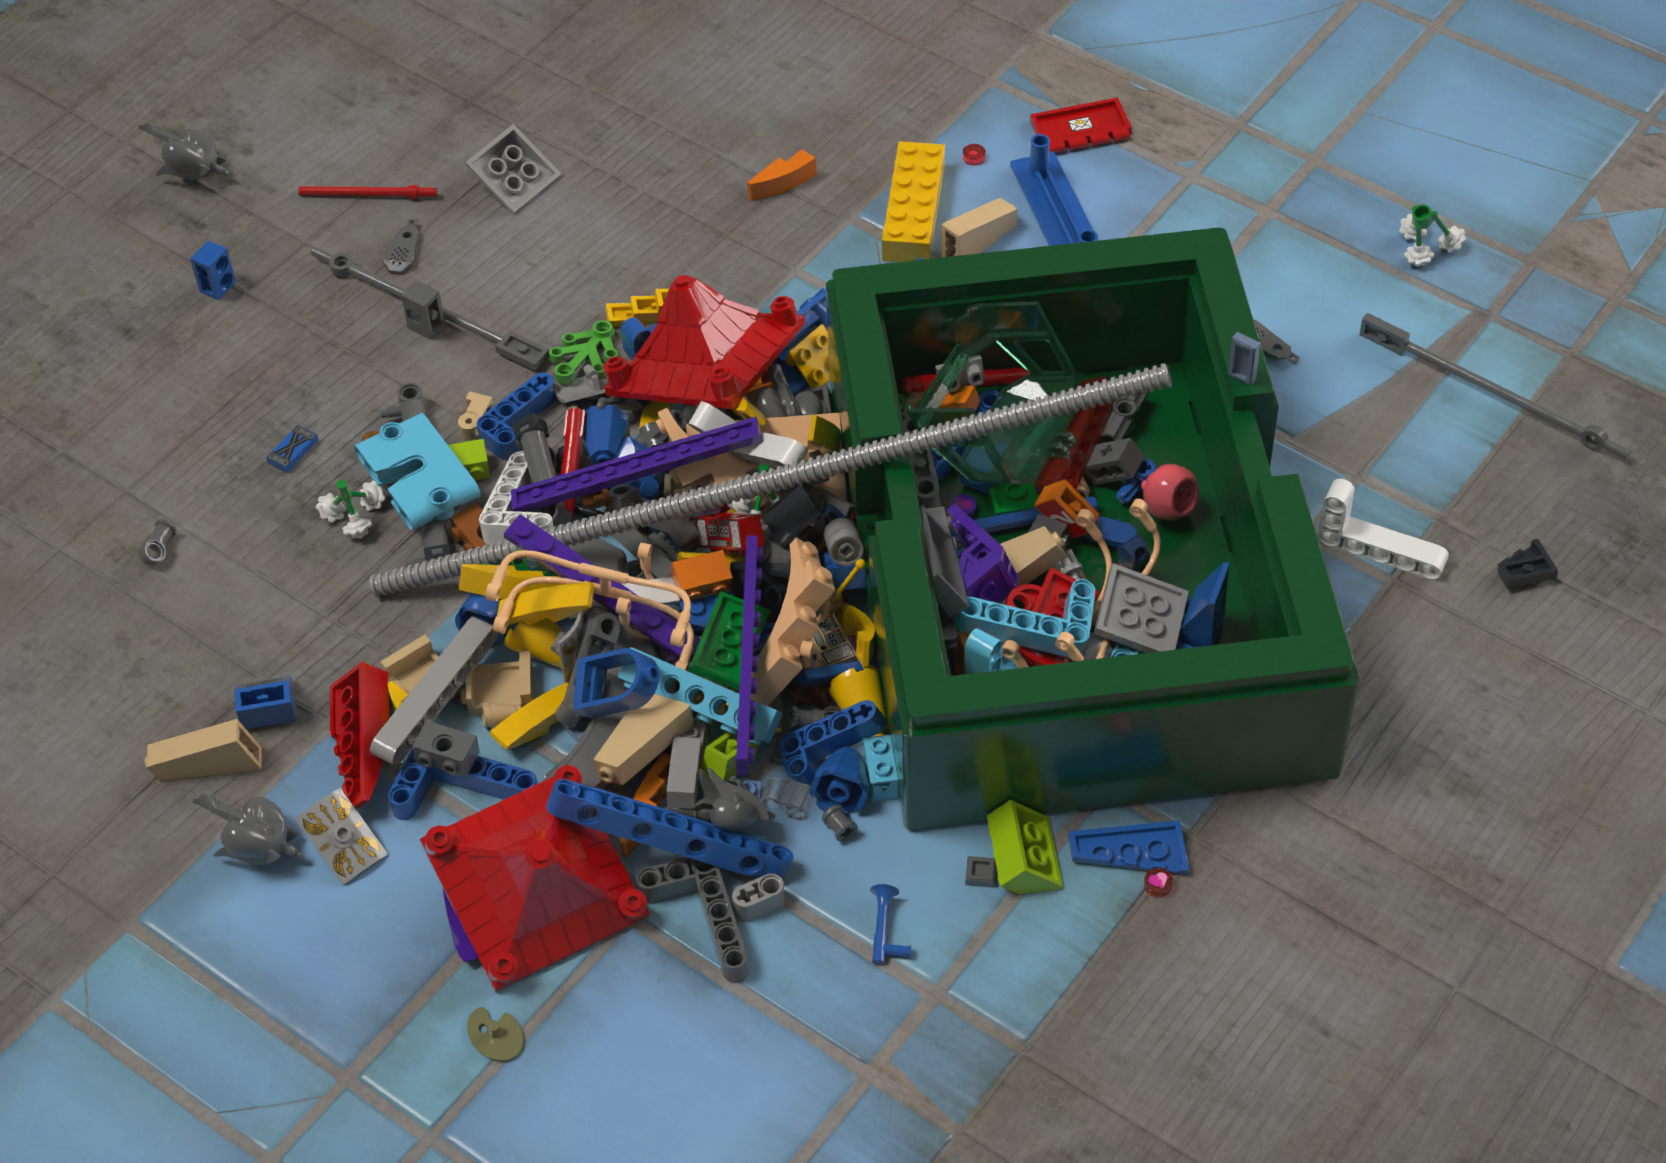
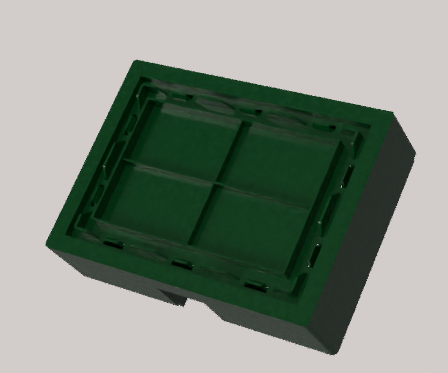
M1208 228L841 268L833 271L832 279L826 282L829 380L834 412L840 413L842 449L848 451L849 447L856 449L857 445H862V447L865 443H870L871 445L875 440L878 442L883 438L889 440L890 436L897 438L898 434L904 436L903 420L906 417L902 415L903 411L901 412L900 402L908 393L902 390V379L906 376L912 378L919 375L937 374L936 366L952 362L953 356H958L960 360L980 355L983 370L1028 367L1032 377L1031 381L1025 385L1033 388L1042 398H1044V395H1049L1050 397L1055 392L1061 394L1062 390L1069 392L1070 388L1076 390L1077 386L1084 388L1088 383L1090 385H1094L1096 381L1102 383L1103 379L1110 381L1111 377L1116 379L1119 378V375H1124L1125 377L1129 372L1132 375L1136 374L1137 370L1144 372V368L1149 370L1153 366L1159 368L1161 364L1165 363L1170 372L1171 387L1163 386L1162 390L1155 388L1154 392L1149 391V395L1135 418L1134 427L1128 430L1124 439L1131 438L1145 455L1144 458L1151 460L1157 465L1156 469L1161 465L1176 464L1191 471L1197 480L1199 498L1193 511L1179 521H1164L1150 514L1157 525L1156 528L1161 539V549L1158 559L1148 576L1189 591L1187 598H1192L1195 589L1223 562L1230 563L1226 613L1214 645L1075 662L1070 659L1066 663L1032 666L1027 663L1029 667L956 675L953 666L954 657H948L946 654L909 454H907L906 458L899 456L898 460L891 458V462L884 460L883 464L876 462L875 466L867 465V468L864 469L859 467L857 471H854V469H851L849 473L844 471L849 502L855 506L853 509L854 523L863 544V559L866 562V587H864L868 616L875 627L874 652L879 664L878 671L880 673L886 710L888 735L891 736L902 819L907 829L987 821L988 814L1009 800L1045 814L1336 779L1341 775L1360 678L1299 474L1272 476L1270 470L1279 404L1261 344L1256 380L1252 385L1228 375L1232 337L1236 332L1258 342L1260 340L1232 245L1224 228ZM1020 384L976 388L978 396L986 390H996L1001 393L1002 402L1006 397L1018 402H1027L1018 392V385ZM927 391L924 393L928 396L937 391ZM1116 399L1112 400V403L1106 401L1102 406L1096 404L1094 408L1087 406V410L1080 408L1079 412L1072 410L1071 414L1063 413L1064 420L1043 445L1040 455L1033 458L1027 467L1035 466L1042 491L1045 486L1064 480L1065 472L1068 468L1078 467L1090 489L1088 497L1093 496L1096 498L1099 516L1133 525L1137 532L1136 536L1141 537L1147 544L1151 558L1154 550L1153 535L1151 531L1146 529L1142 521L1134 517L1129 511L1134 500H1144L1143 492H1138L1128 504H1121L1116 498V494L1124 486L1126 479L1094 485L1080 468L1092 445L1102 443L1099 441V434L1113 411ZM1038 419V422L1035 424L1033 431L1031 433H1027V435L1025 436V440L1030 439V437L1033 435L1036 429L1040 426V424L1043 422L1041 421V419ZM1016 450V452L1013 455V459L1017 456L1020 450ZM970 451L938 483L941 507L944 506L946 517H949L946 510L950 508L952 498L960 494L969 495L976 501V513L971 518L972 520L994 516L987 493L961 484L960 466ZM1018 462L1015 466H1013L1011 463L1010 467H1005L1004 471L1016 469L1020 462ZM1033 524L988 534L1001 544L1028 533ZM1085 535L1070 539L1066 550H1072L1077 561L1083 567L1082 571L1085 577L1094 585L1095 590L1099 591L1096 597L1097 600L1106 577L1105 557L1098 543L1092 542ZM1107 545L1111 554L1112 564H1116L1119 562L1118 548ZM1038 576L1029 584L1041 587L1045 577ZM1013 600L1017 608L1025 609L1022 601ZM1095 626L1092 627L1090 633L1094 632ZM1110 640L1109 645L1114 650L1117 642Z

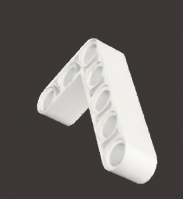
M701 401L688 424L699 433L736 423V421L712 405ZM761 432V443L730 451L729 453L741 460L777 469L778 466L784 468L785 464L792 466L793 462L800 464L809 449L794 439Z
M523 451L516 452L510 456L479 517L483 541L487 545L491 543L497 544L498 541L505 542L504 532L519 514L543 530L546 528L551 530V527H554L552 517L547 513L514 512L512 510L511 490L532 484Z
M1335 479L1332 482L1323 502L1318 531L1320 542L1329 547L1427 579L1434 580L1441 576L1449 557V553L1444 547L1350 517L1355 491L1354 486L1345 479Z

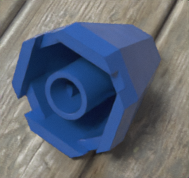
M605 405V409L591 406L586 411L584 439L581 442L591 463L596 465L615 459L626 437H630L629 415L613 405Z
M847 746L836 749L817 769L809 794L812 798L815 796L819 809L827 811L834 805H841L845 809V815H848L850 810L855 809V812L862 810L870 787L863 758L858 750Z

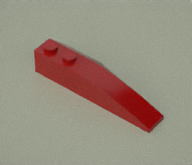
M361 662L330 685V734L332 738L336 739L337 743L334 747L335 756L340 757L341 764L338 766V772L345 780L342 784V790L356 810L369 801L378 780L383 760L370 753V746L375 736L389 720L390 712L388 672L365 662Z

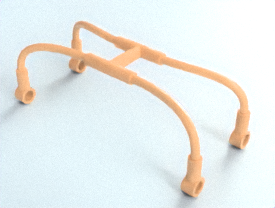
M1136 499L1133 501L1129 511L1134 517L1142 521L1146 529L1151 531L1154 538L1152 556L1141 573L1148 576L1158 559L1161 539L1156 528L1157 525L1147 511L1148 504L1144 500ZM1081 509L1075 521L1079 526L1084 527L1093 540L1098 542L1106 562L1105 582L1099 598L1094 602L1091 630L1096 625L1109 569L1112 566V558L1102 538L1101 531L1093 522V513L1087 509ZM1061 632L1055 642L1057 648L1065 651L1073 662L1083 661L1084 657L1074 645V636L1068 632ZM1103 639L1096 659L1104 658L1110 642L1109 639ZM1006 640L1002 646V655L1005 658L1011 659L1017 668L1029 667L1018 652L1020 650L1019 645L1015 641Z
M641 542L637 557L640 558L641 569L646 579L651 580L654 579L650 572L652 545ZM832 594L820 606L822 612L816 617L818 624L825 620L828 612L831 610ZM620 597L616 605V613H619V622L624 630L632 636L649 639L638 630L630 627L629 611L631 600ZM802 641L799 655L801 656L803 668L799 673L805 669H810L812 666L814 642Z
M528 550L516 551L507 555L500 566L496 568L493 579L487 586L485 598L497 602L507 573L506 567L512 560L520 557L548 561L578 570L579 573L597 577L600 580V584L594 583L593 594L619 599L620 597L630 599L675 617L678 622L672 632L670 645L682 647L685 640V632L687 631V644L683 647L676 667L685 671L689 669L690 659L694 650V631L689 623L691 601L688 594L679 587L667 583L635 578L623 572L586 563L578 564L548 554ZM548 576L534 577L522 581L513 588L508 598L504 600L499 616L495 618L493 631L502 634L506 633L509 617L514 606L513 601L516 595L525 587L539 583L562 585L583 582ZM611 581L622 584L631 583L673 592L683 599L684 610L679 613L660 602L631 594L630 591L611 587Z

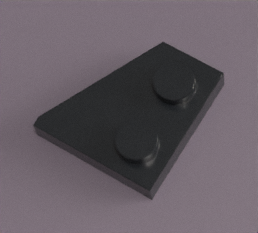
M1539 539L1532 540L1531 546L1526 550L1519 549L1513 553L1512 557L1501 561L1497 568V572L1507 589L1556 579L1558 575V569Z

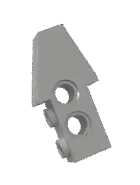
M691 710L694 720L692 727L680 737H673L667 784V807L693 809L700 793V769L703 763L705 748L708 746L710 723L696 718L698 712Z

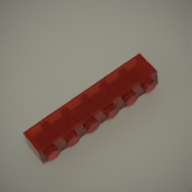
M1107 376L1083 380L1079 386L1084 388L1088 383L1094 385L1096 381L1102 383L1103 379H1107V381L1109 379ZM1116 399L1112 400V403L1106 401L1102 406L1096 404L1094 408L1087 406V410L1082 408L1079 409V412L1072 410L1071 414L1065 415L1033 486L1039 496L1045 486L1064 479L1077 490Z

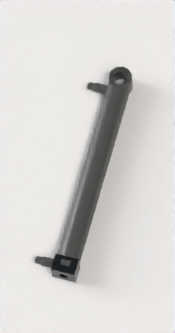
M413 382L401 385L397 390L400 406L380 411L381 418L401 416L402 422L420 413L427 417L421 387ZM433 517V521L420 527L424 557L405 562L406 568L408 565L422 564L423 561L437 560L438 557L451 555L445 520H437Z

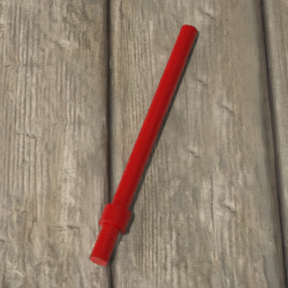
M408 185V187L299 186L298 193L299 196H395L419 199V197H437L438 190L434 187H419V185Z

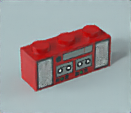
M715 512L695 517L696 526L699 530L698 540L700 548H710L711 552L723 550L725 553L739 552V554H746L747 535L758 536L757 547L765 545L760 514Z

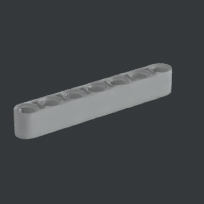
M471 617L375 736L370 746V753L392 765H398L412 749L425 722H433L495 643L498 632L493 631V625L476 617Z

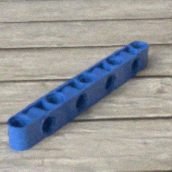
M559 779L555 782L546 803L547 811L556 817L756 878L767 874H776L784 880L794 858L793 853L784 846L739 831L721 829L703 820L565 779Z

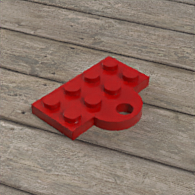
M1051 567L1041 587L1034 584L1017 586L1010 592L1004 605L1016 607L1013 600H1020L1025 605L1024 610L1063 619L1065 601L1076 579ZM1095 590V599H1094V602H1095L1096 597H1097V595H1098V593H1099V591H1097V590ZM1019 646L1020 650L1018 652L1032 666L1066 663L1070 660L1069 657Z

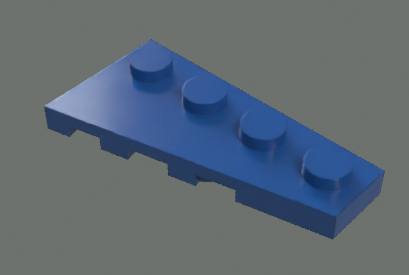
M1180 820L1069 831L1068 833L1072 862L1189 875Z

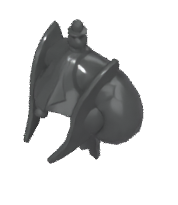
M149 123L139 125L138 129L166 142L161 151L162 159L166 164L157 171V176L169 174L182 178L184 182H191L201 177H207L213 172L221 176L229 174L226 168L221 166L227 159L217 154L215 144L205 133L196 129H188L182 133L181 137H178L171 132L161 129L159 126Z
M775 364L768 367L767 370L773 389L764 388L759 390L754 395L752 404L764 414L765 418L823 414L822 402L817 395L811 391H803L795 397L792 396L780 365Z
M711 768L708 769L711 780L707 777L705 771L700 769L701 785L706 798L699 800L692 811L669 807L664 808L712 823L718 828L730 831L748 829L758 819L762 821L775 819V814L771 813L770 810L767 811L761 800L748 791L746 785L741 780L736 779V776H732L729 779L730 782H733L731 784L722 780Z
M204 793L198 799H193L194 804L229 821L221 833V843L224 847L214 854L215 857L226 856L253 865L271 864L278 860L283 853L287 856H292V858H295V856L297 858L302 857V853L298 851V848L287 844V842L298 836L299 832L288 828L286 818L280 807L269 799L252 797L245 802L242 811Z

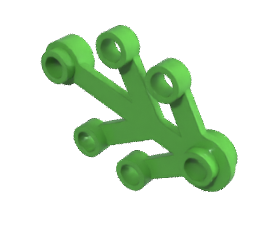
M601 320L595 322L590 331L566 333L562 336L563 347H553L549 350V359L553 363H560L564 360V356L576 354L569 363H560L555 367V379L560 385L571 384L575 378L574 372L588 357L592 367L599 374L598 379L605 377L604 364L601 362L596 347L600 343L605 350V363L609 358L619 356L611 341L615 336V329L610 322ZM589 340L587 343L577 344L578 341Z

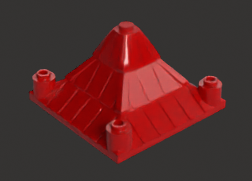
M687 275L678 276L669 287L659 314L657 326L640 351L629 363L625 358L614 356L609 358L604 364L603 370L608 382L604 390L607 396L698 406L703 401L716 408L734 409L742 397L747 394L805 325L804 316L798 315L794 300L787 296H779L774 299L770 305L771 313H761L760 310L726 300L716 290L696 278Z
M572 765L561 766L553 777L447 827L441 825L434 826L428 830L426 836L420 838V843L495 992L636 924L650 915L646 908V897L641 891L636 890L608 834L556 817L547 811L546 803L557 780L565 779L582 784L581 772Z

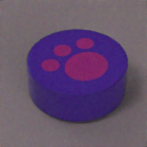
M960 494L952 498L950 507L956 504L970 518L975 515L976 501L973 497Z

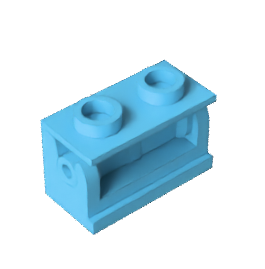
M891 736L863 738L865 748L864 762L870 787L871 802L898 799V777Z

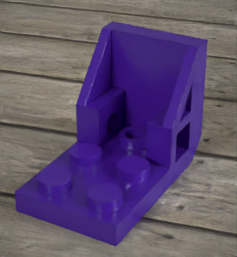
M953 504L946 511L951 518L950 526L959 534L957 539L966 549L962 553L959 563L966 596L1000 604L1017 587L1018 575L1003 546L956 504Z

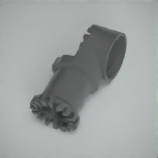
M157 519L154 531L146 537L138 552L140 554L139 558L142 559V562H145V565L153 566L165 558L166 549L168 548L167 542L177 532L176 527H174L175 525H171V521L168 523L167 519ZM148 547L158 553L157 559H153L148 555Z
M791 706L790 712H788L790 716H787V718H790V720H787V727L789 730L800 729L825 718L826 715H832L841 710L836 707H828L825 710L813 709L808 711L798 709L797 706Z

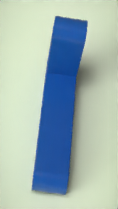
M412 748L389 791L388 797L394 817L399 820H408L416 814L433 780L502 800L538 783L536 775L530 770L477 756L466 777L457 774L450 775L444 770L434 767L427 768L417 763Z

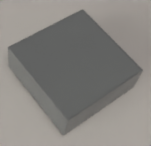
M968 856L965 885L994 887L995 858Z

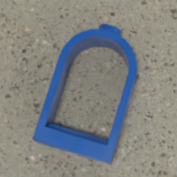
M622 648L578 658L573 711L590 718L634 710L644 706L653 697L658 687L660 672L656 662L652 658L630 648ZM636 663L637 672L631 687L621 695L601 699L604 670Z

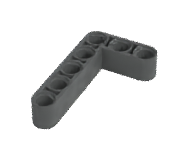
M684 857L642 869L637 875L638 890L646 897L648 904L697 892L724 978L732 983L744 981L748 975L747 953L719 867ZM726 939L732 940L730 942H723ZM739 963L737 966H731L730 964Z

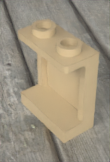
M423 635L380 661L382 670L388 672V682L393 681L409 695L438 659V655L433 651L430 639ZM462 684L461 687L457 690V692L453 695L452 698L456 697V696L461 692V688H463V684Z
M530 651L519 652V662L479 664L464 681L466 688H461L462 704H467L469 715L482 714V706H487L488 703L521 705L522 708L533 700V665Z

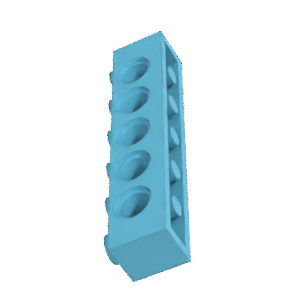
M630 647V649L650 657L656 662L660 677L655 694L690 704L691 710L698 712L696 718L710 724L713 719L722 723L721 729L736 734L739 713L738 693ZM636 663L622 666L618 677L625 680L623 686L630 688L634 682L637 672ZM678 680L680 688L676 693L671 694L670 685ZM703 691L704 700L696 705L694 703V696L697 692ZM727 701L729 705L728 711L724 715H719L718 706L722 702ZM756 701V716L751 723L755 724V739L751 742L760 745L761 741L770 744L783 713Z

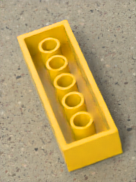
M898 142L882 236V261L905 262L914 261L919 257L922 259L931 258L945 167V145Z

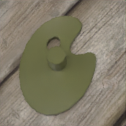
M479 1007L468 1018L467 1031L470 1041L481 1055L492 1061L509 1062L521 1054L524 1046L523 1033L520 1025L511 1014L504 1013L499 1022L491 1021L487 1009ZM481 1026L487 1027L485 1033L479 1031Z

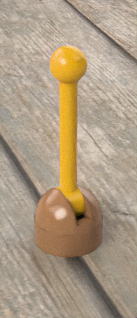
M858 559L855 562V568L837 591L833 592L831 610L829 612L836 613L843 603L841 593L857 572L865 568L866 562L863 559Z

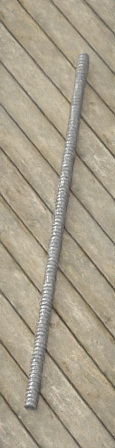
M1163 363L1159 368L1157 366H1153L1151 370L1144 368V372L1137 370L1136 374L1133 375L1129 372L1125 377L1124 375H1119L1118 379L1115 377H1111L1110 381L1103 379L1102 383L1098 381L1094 382V385L1088 383L1084 388L1077 386L1076 390L1070 388L1069 392L1062 390L1061 394L1055 392L1050 397L1049 395H1044L1043 399L1040 397H1036L1035 401L1028 399L1027 403L1021 401L1017 406L1013 403L1009 408L1008 406H1003L1002 410L999 408H995L994 412L987 410L986 414H983V412L978 413V416L972 414L968 419L967 417H962L960 421L954 419L953 423L946 421L945 425L942 423L937 424V427L931 425L929 429L924 427L921 428V431L913 430L912 434L905 432L904 436L898 434L897 438L890 436L889 440L885 438L881 439L880 442L875 440L871 445L870 443H865L863 447L862 445H857L856 449L849 447L848 451L841 449L840 453L834 451L832 455L827 453L824 457L819 455L816 459L801 460L800 464L798 462H793L792 466L785 464L784 468L782 466H778L776 470L770 468L768 472L766 470L761 471V474L755 472L753 476L748 474L745 475V478L738 477L737 480L722 481L721 485L714 483L713 487L711 485H707L705 489L699 487L698 491L695 489L690 490V493L684 491L682 495L679 493L675 494L674 497L669 495L666 499L663 497L659 498V501L652 500L651 503L636 504L635 508L633 506H629L628 509L621 508L620 512L613 510L612 514L606 512L604 516L598 514L597 518L591 516L589 520L583 518L581 522L576 520L573 524L569 522L566 526L561 524L558 528L554 526L551 527V530L546 528L544 531L567 547L570 544L574 546L578 542L580 544L584 543L585 540L592 541L593 538L600 539L601 536L607 537L608 534L623 533L624 529L625 531H630L631 528L638 529L639 525L646 527L647 523L653 525L655 521L661 523L662 519L668 521L670 517L676 519L678 515L683 517L686 513L688 515L693 514V511L699 513L701 509L706 511L709 507L714 509L717 505L732 504L733 500L735 502H740L741 498L747 500L748 496L755 498L756 494L763 496L764 492L770 494L772 490L778 492L780 488L785 490L788 486L793 488L796 484L799 486L803 485V482L811 483L812 479L814 481H819L820 477L827 479V475L834 477L835 473L842 475L843 471L849 473L851 469L857 471L859 467L864 469L867 468V465L875 466L876 462L878 464H883L884 460L891 462V458L898 460L899 456L906 458L907 454L911 456L915 455L916 452L921 454L925 449L927 451H931L933 447L939 449L940 445L947 447L948 443L955 445L956 441L960 443L964 442V439L970 441L974 436L975 438H980L982 434L988 436L989 432L996 434L997 430L1004 432L1005 428L1009 430L1013 429V426L1019 428L1023 423L1025 425H1029L1031 421L1037 423L1038 419L1045 421L1046 417L1053 419L1054 415L1060 417L1065 412L1068 415L1071 414L1072 410L1074 412H1079L1080 408L1087 410V406L1094 408L1096 404L1102 406L1106 401L1108 403H1112L1114 399L1120 401L1121 397L1128 399L1129 395L1136 397L1137 393L1141 392L1143 395L1146 394L1147 390L1154 392L1155 388H1158V390H1162L1163 386L1170 388L1172 380L1168 366ZM506 539L505 542L498 541L497 544L491 543L490 546L483 545L482 548L476 547L475 550L468 549L467 552L461 551L460 553H453L452 556L438 557L437 560L423 561L422 564L408 565L407 568L401 567L400 570L393 569L392 572L386 571L385 574L378 573V575L370 576V590L378 598L389 593L401 592L404 588L406 590L411 589V587L416 588L419 584L421 586L426 585V583L431 584L434 580L436 582L441 581V579L446 580L449 576L454 578L456 575L460 576L462 564L480 565L488 563L500 565L507 555L521 549Z

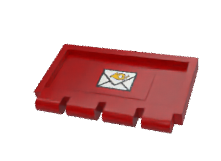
M1118 97L1030 114V123L1035 134L1048 136L1050 139V152L1055 154L1066 152V147H1068L1069 151L1088 148V143H1090L1091 147L1110 143V138H1112L1113 142L1129 140L1132 130Z

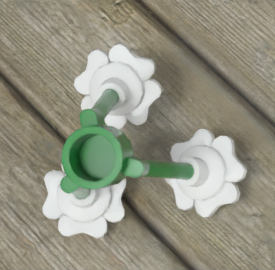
M1420 204L1413 206L1412 214H1408L1406 218H1402L1400 221L1401 228L1399 233L1404 234L1406 240H1416L1413 247L1407 248L1404 257L1408 259L1409 264L1417 267L1431 262L1434 253L1430 251V246H1424L1421 236H1426V228L1433 221L1443 231V234L1438 238L1440 242L1439 247L1440 249L1447 250L1448 253L1461 249V245L1466 241L1464 236L1465 230L1458 229L1456 226H1452L1451 229L1447 228L1438 217V212L1431 211L1428 205Z

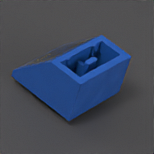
M291 676L238 684L234 690L236 713L239 722L246 730L296 721Z

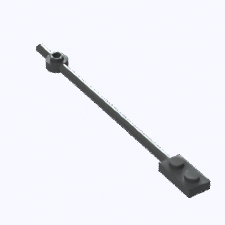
M313 247L311 250L312 256L329 263L331 272L336 276L352 274L400 298L405 290L355 266L352 256L348 253L342 252L332 255L317 247ZM442 307L444 319L496 343L497 353L534 371L549 358V349L512 331L502 336Z
M1366 313L1362 318L1360 336L1400 356H1403L1408 351L1580 436L1584 446L1590 450L1600 451L1604 448L1626 460L1629 458L1631 450L1609 440L1608 434L1602 427L1589 425L1585 428L1410 342V333L1369 313Z

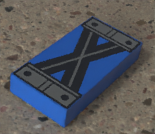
M297 425L266 457L267 462L288 473L317 443V434Z

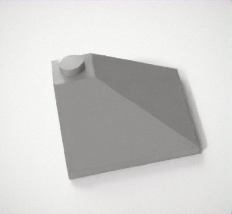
M514 124L465 162V165L512 214H515L561 176L557 168Z

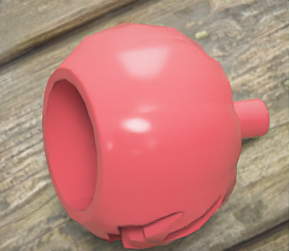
M1176 464L1161 465L1141 484L1143 498L1148 504L1147 510L1152 516L1164 521L1182 520L1193 511L1199 498V488L1194 474L1185 467Z

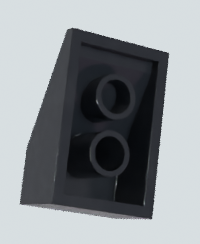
M731 562L730 571L733 577L731 591L733 596L744 600L746 562ZM757 563V568H762L761 584H756V589L761 590L760 606L770 610L767 621L776 622L787 593L791 563Z

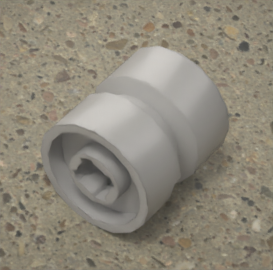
M837 518L829 522L824 530V539L832 561L841 566L854 564L862 557L864 552L856 525L846 518Z

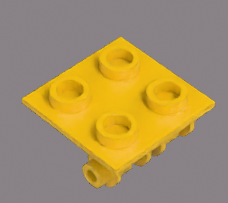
M823 324L793 347L785 360L788 366L792 367L794 365L798 367L810 389L824 385L829 381L828 332Z

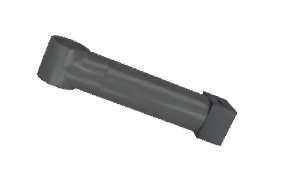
M530 413L513 423L512 428L515 439L521 442L531 481L536 483L556 477L557 475L546 439L550 437L547 424L534 413ZM564 501L531 511L551 515L553 526L559 524L566 526L567 523L572 522V514L565 508Z

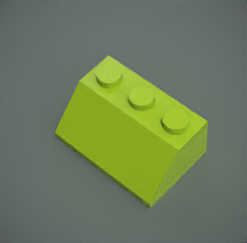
M1009 800L987 815L989 834L994 851L993 856L996 861L998 881L1001 887L1019 895L1060 890L1063 888L1048 816L1013 800Z

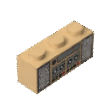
M820 608L815 612L816 617L822 612ZM828 612L825 620L818 624L819 630L809 640V642H814L812 656L815 655L817 658L815 660L816 666L823 667L857 661L856 653L834 613Z

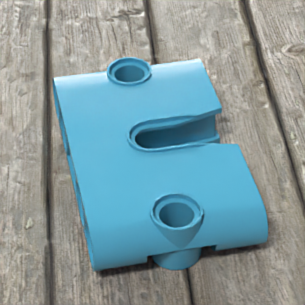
M423 413L415 415L399 424L395 422L386 423L381 427L380 433L354 445L358 459L378 486L396 482L388 488V492L393 497L391 504L412 531L433 521V517L437 520L449 519L454 514L455 506L461 507L481 496L479 487L473 477Z

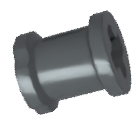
M834 805L823 814L822 822L825 825H829L835 832L837 841L843 842L850 839L856 833L858 826L844 814L845 809L843 806Z

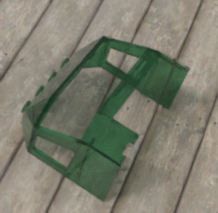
M1038 301L978 303L966 308L967 313L956 320L950 317L943 321L956 345L918 406L912 408L904 394H898L918 431H921V428L924 427L929 429L931 425L937 427L939 423L945 425L946 421L953 423L954 419L960 421L962 417H967L968 419L972 414L977 416L973 408H939L968 359L995 342L1021 364L1029 374L1000 391L989 409L994 412L995 408L1002 410L1003 406H1008L1009 408L1013 403L1016 406L1021 401L1027 403L1028 399L1035 401L1036 397L1043 399L1044 395H1049L1050 397L1055 392L1061 394L1062 390L1069 392L1070 388L1076 390L1078 374ZM1016 341H1047L1063 370H1042ZM1072 410L1071 414L1068 415L1065 412L1060 417L1054 415L1053 419L1046 417L1045 421L1038 419L1037 423L1031 421L1029 425L1023 423L1019 428L1013 426L1011 430L1005 428L1004 432L997 430L996 434L989 432L988 436L982 434L980 438H975L974 436L970 441L964 439L962 443L956 441L955 445L948 443L947 447L940 445L939 449L934 447L933 449L959 471L970 484H1035L1051 455L1056 458H1067L1070 454L1068 447L1076 444L1077 437L1073 433L1065 432L1076 412ZM952 447H966V449L960 456Z

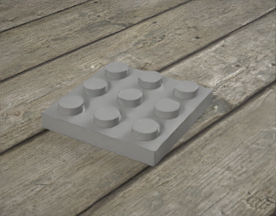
M1113 563L1109 569L1093 634L1145 653L1175 650L1189 591Z

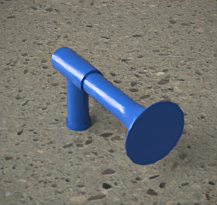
M887 884L872 886L870 892L877 897L878 901L872 963L883 965L885 963V955L911 958L912 945L886 944L889 904L891 899L900 893L899 889Z

